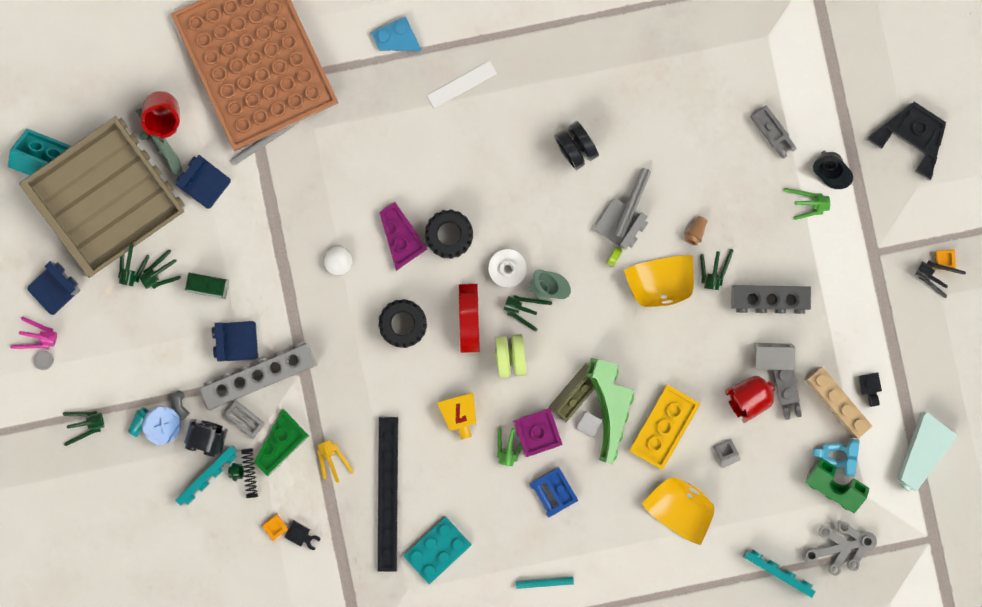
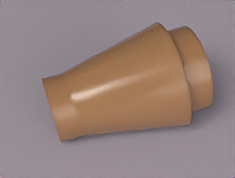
M697 216L696 220L684 233V240L694 246L701 243L708 222L707 219Z

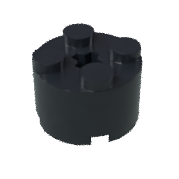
M191 419L184 441L186 444L185 448L190 451H196L197 449L204 451V455L211 457L222 453L228 429L222 430L223 426L213 422L202 420V423H196L197 419Z

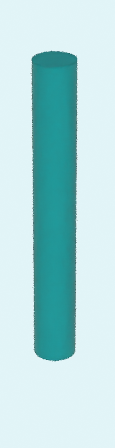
M573 577L516 581V589L573 585L574 579Z

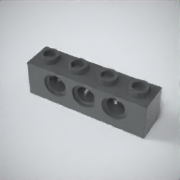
M733 285L731 309H736V313H748V309H755V313H767V310H775V313L784 314L786 310H794V314H805V310H811V286ZM749 294H753L756 297L754 305L749 304L747 301ZM769 294L773 295L776 299L773 305L768 304L766 301ZM787 295L794 297L795 302L793 305L786 303Z

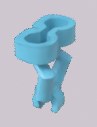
M850 438L847 446L840 442L823 444L822 449L814 448L812 454L813 456L825 459L837 468L844 467L846 476L855 477L860 440ZM840 450L846 453V459L836 461L829 457V452Z

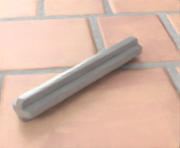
M642 168L615 232V236L623 239L626 236L651 174V171L646 168Z

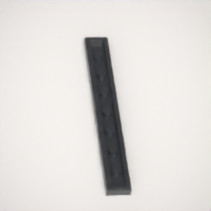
M379 417L378 572H397L398 417Z

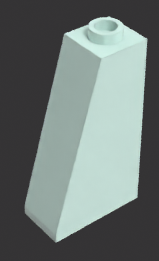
M927 412L920 414L897 478L901 481L900 486L909 492L910 490L917 491L958 436Z

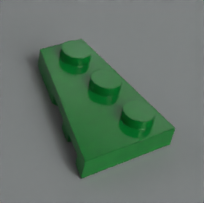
M283 408L271 429L270 435L254 461L266 476H270L309 437V434Z

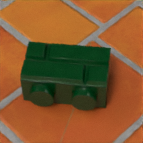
M189 272L185 291L226 299L229 280Z

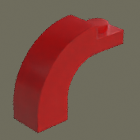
M459 284L461 353L480 352L478 284Z

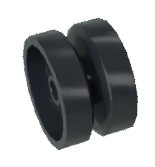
M575 121L568 126L571 137L566 131L561 130L554 135V138L566 160L577 171L585 165L583 156L587 160L592 161L599 157V153L583 126L578 121Z

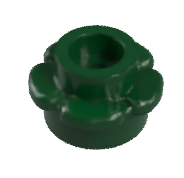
M234 462L228 468V475L235 482L238 479H243L244 468L242 464Z

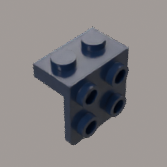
M201 155L194 156L188 164L189 168L187 171L182 172L177 177L176 186L205 208L210 209L229 186L231 179Z
M49 261L44 266L46 270L27 289L49 314L55 315L81 290L77 287L78 282L72 276L68 277L64 273L65 269L59 262Z
M254 321L215 323V327H212V338L216 339V346H213V356L217 358L218 362L258 358L257 329Z

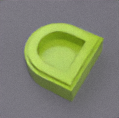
M615 247L606 264L614 267L622 250Z

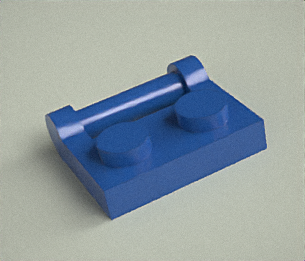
M559 467L529 484L545 507L548 518L578 501ZM546 482L558 503V506L554 508L541 487V484Z

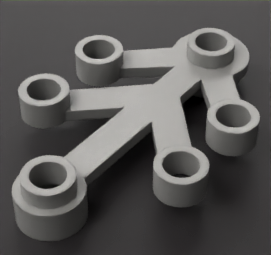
M842 521L838 524V530L841 533H848L857 539L848 542L833 533L829 527L822 526L819 529L820 536L829 538L837 543V545L817 550L813 547H807L802 553L803 559L808 563H814L819 557L839 553L834 563L828 568L830 574L837 576L841 573V566L850 550L858 548L853 559L847 562V567L850 570L857 571L860 567L859 562L865 552L873 550L877 544V539L873 533H860L850 527L849 523ZM842 524L847 525V529L845 531L841 530ZM827 528L828 534L824 536L822 530ZM866 538L870 539L869 545H865L864 540ZM810 552H814L815 554L813 559H809L808 554ZM853 561H855L857 564L855 568L850 567V564ZM833 566L838 567V571L836 573L832 572Z

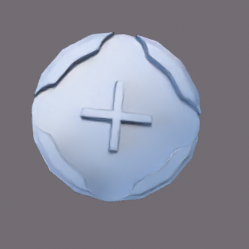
M157 406L151 409L142 421V430L145 437L158 445L173 441L181 429L179 415L173 409L166 406Z

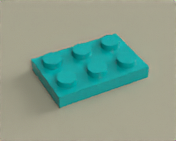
M445 517L404 555V558L428 584H431L472 544Z

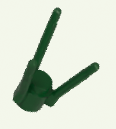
M130 243L125 269L124 254L120 256L119 284L134 286V282H139V276L150 258L149 255H146L138 272L134 275L135 271L129 270L133 243Z
M733 249L729 251L720 277L717 275L720 252H716L713 273H708L707 277L704 255H700L701 283H704L705 289L719 290V286H722L723 278L734 251Z
M171 250L166 251L139 276L146 289L151 286L155 289L158 286L181 279V276H176L157 282L159 280L158 274L177 262L176 259H173L158 270H153L171 253Z
M516 295L514 297L508 296L503 309L508 312L507 315L514 317L527 327L537 331L538 329L516 314H519L521 310L537 315L536 311L523 307L521 302L552 305V302L523 298Z
M97 411L63 412V416H89L86 418V421L67 425L68 429L86 425L88 429L92 428V430L65 442L64 445L68 446L93 433L101 432L100 428L105 427L102 413H97Z

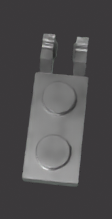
M767 105L750 117L783 159L787 157V154L779 144L781 141L784 140L791 151L797 149L789 138L787 131Z
M773 370L779 403L782 405L785 420L790 419V412L787 406L790 403L794 404L797 418L801 417L800 399L794 371Z

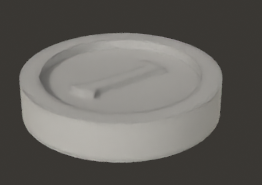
M40 351L34 356V365L40 370H47L53 365V356L47 351Z

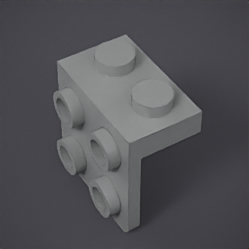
M613 199L596 224L595 230L626 250L628 246L632 248L638 238L635 237L637 232H643L648 222L645 220L648 216L642 212L639 214L635 211L626 236L623 239L615 236V232L626 204L618 199Z

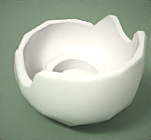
M340 245L332 246L325 253L323 261L329 273L341 276L350 271L353 260L347 248Z

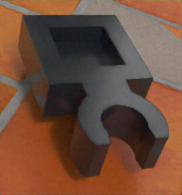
M293 520L284 537L300 547L305 542L311 550L316 549L315 546L311 545V540H321L317 535H309L311 529Z

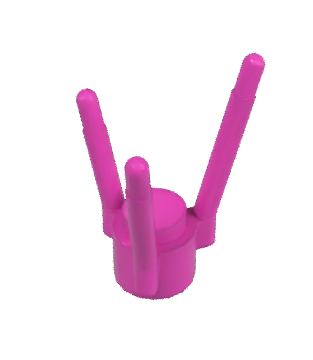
M21 317L22 321L44 331H41L40 334L19 331V335L38 338V342L42 344L11 345L10 348L49 349L50 346H55L57 332H53V328Z

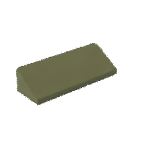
M586 364L549 406L565 422L572 417L595 389L591 379L586 376L589 367Z

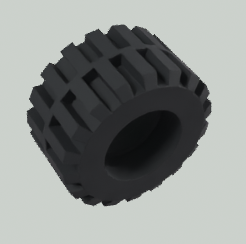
M452 209L441 210V212L435 213L426 225L425 238L428 247L441 258L453 259L454 257H460L463 253L467 252L472 244V225L468 218L459 211ZM453 223L460 229L461 236L456 244L444 245L440 242L438 230L443 224Z
M406 299L394 300V302L387 304L381 311V315H379L378 327L380 334L386 342L395 347L408 348L414 346L422 340L426 333V315L421 307L413 301ZM405 312L413 317L414 328L407 335H399L392 329V319L398 313Z

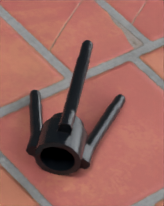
M930 260L927 263L922 261L915 275L919 276V279L927 283L944 298H947V295L933 284L930 279L944 288H948V285L932 276L935 272L932 267L962 275L966 274L965 271L936 264Z

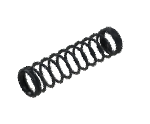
M253 448L241 449V454H251L241 457L242 459H250L242 462L250 463L243 466V468H252L244 470V473L251 474L244 475L243 477H254L244 480V482H253L244 485L252 487L245 489V491H255L246 494V498H255L259 496L256 493L258 491L250 489L257 488L256 485H251L257 481L250 480L255 479L256 476H249L256 473L250 471L255 469V467H247L255 464L254 462H248L254 460V458L249 457L253 455V453H250L253 452Z

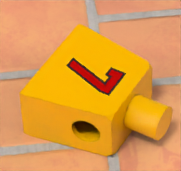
M473 393L437 402L449 430L458 429L461 440L472 437L469 426L476 424Z

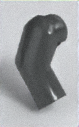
M177 390L171 395V408L184 420L190 412L182 406V400L185 397L184 393Z

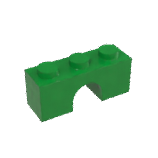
M820 457L808 472L805 483L812 489L823 493L828 499L840 504L845 510L855 513L867 499L870 488L854 478L845 485L836 483L833 478L837 467Z

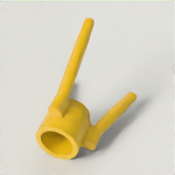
M332 440L317 445L319 449L317 453L324 480L326 479L324 459H327L335 482L339 483L331 458L335 455L334 451L351 474L354 473L350 464L340 452L337 443L333 444Z

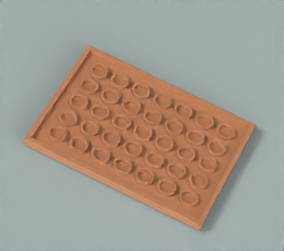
M200 0L171 14L234 151L339 103L291 0Z

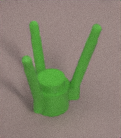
M783 189L785 192L814 197L812 201L794 202L795 205H812L813 210H816L794 216L795 220L814 215H823L824 211L830 210L829 196H823L822 193L816 194L795 189Z
M498 428L497 458H499V464L513 466L514 461H518V456L522 449L520 443L515 454L514 450H511L515 432L514 428L511 429L507 449L503 448V452L501 428Z

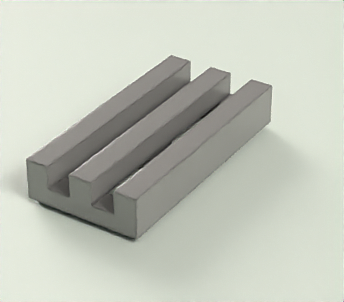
M237 400L223 414L253 439L266 424ZM234 407H239L242 411H244L247 415H249L252 419L259 423V426L257 427L244 415L238 412ZM232 411L255 431L251 432L229 413Z

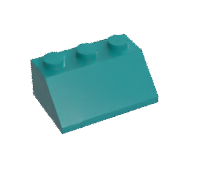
M26 129L10 149L8 167L30 175L71 146Z

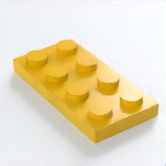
M667 384L629 451L663 470L701 403Z

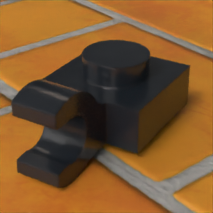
M879 373L858 376L862 395L868 394L870 407L879 406L880 402L877 392L882 391Z

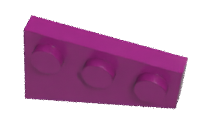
M396 202L379 212L396 271L428 250Z

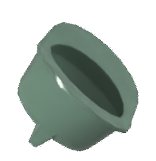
M538 269L533 274L528 291L532 292L540 300H547L549 298L565 299L569 297L571 287L562 275Z

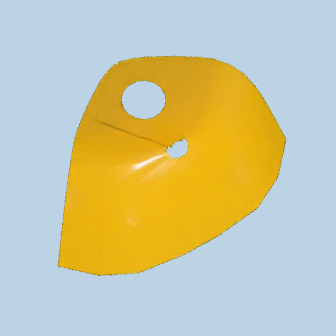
M693 255L656 259L639 263L623 270L634 298L643 307L673 305L690 298L693 293ZM666 295L667 298L661 299V296ZM664 301H673L671 303L662 304V302Z
M675 477L661 483L642 503L643 507L654 518L681 537L698 545L702 544L715 510L714 504L698 488ZM689 488L696 490L699 495L693 493ZM687 493H689V494L692 495L693 497H692V498H688V497H687Z

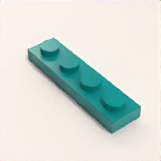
M230 446L175 501L180 506L185 503L189 505L196 498L194 494L198 490L202 492L210 484L208 480L212 476L214 478L219 476L223 472L222 467L226 463L231 464L237 458L235 454L238 450L234 446Z
M752 550V552L745 551L743 555L745 559L812 598L816 591L811 589L813 585L804 579L799 582L794 579L796 577L795 574L787 569L785 572L779 570L778 567L780 565L770 559L767 563L761 559L763 555L755 550Z

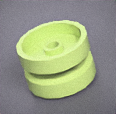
M512 335V347H508L506 336L495 337L496 366L499 369V378L510 377V365H514V374L516 376H526L523 335Z

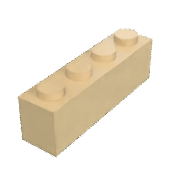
M818 367L804 379L853 438L859 439L873 427L823 367Z

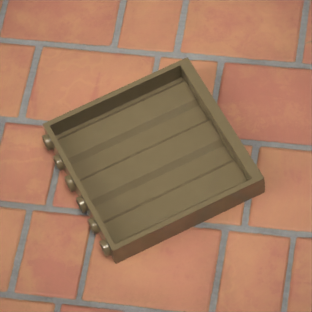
M116 116L19 182L20 187L89 278L128 252L130 243H133V247H135L184 213L183 207L185 204L179 196L175 198L171 192L174 189L168 181L164 182L161 179L162 173L156 165H151L148 161L151 159L145 149L140 150L137 146L140 143L133 133L129 135L126 130L128 126L122 118L118 119Z

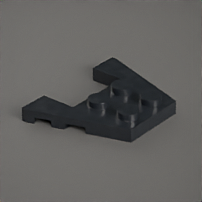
M914 101L868 137L867 141L882 149L892 133L925 154L915 172L927 180H931L946 122Z

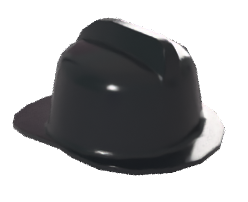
M824 150L813 164L815 174L830 188L844 189L852 184L853 173L838 153L826 152Z

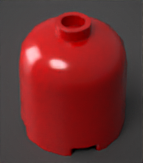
M164 91L151 93L143 103L141 116L143 130L148 135L159 136L161 139L175 134L180 123V110L177 99L172 94Z
M753 376L726 389L725 394L727 396L730 395L731 401L728 403L738 418L742 416V422L746 423L773 405V392L775 389L770 381L766 382L760 376Z

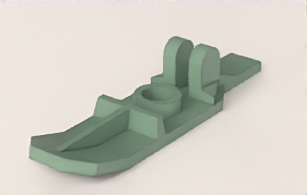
M137 109L136 113L140 118L142 116V109ZM142 131L139 135L140 139L146 140L152 137L153 144L160 149L158 154H163L169 162L171 171L175 175L181 174L182 166L179 158L166 139H161L159 136L152 134L148 135L145 131Z

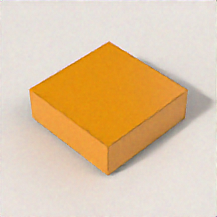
M955 249L934 251L936 264L956 269Z
M278 514L262 525L273 541L289 529Z

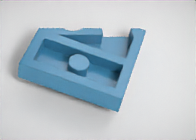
M406 17L371 32L379 51H421Z

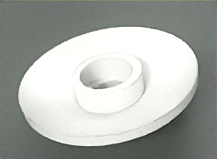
M501 250L494 254L489 262V275L501 287H514L525 278L527 272L526 261L515 250ZM506 265L511 267L510 272L504 271Z

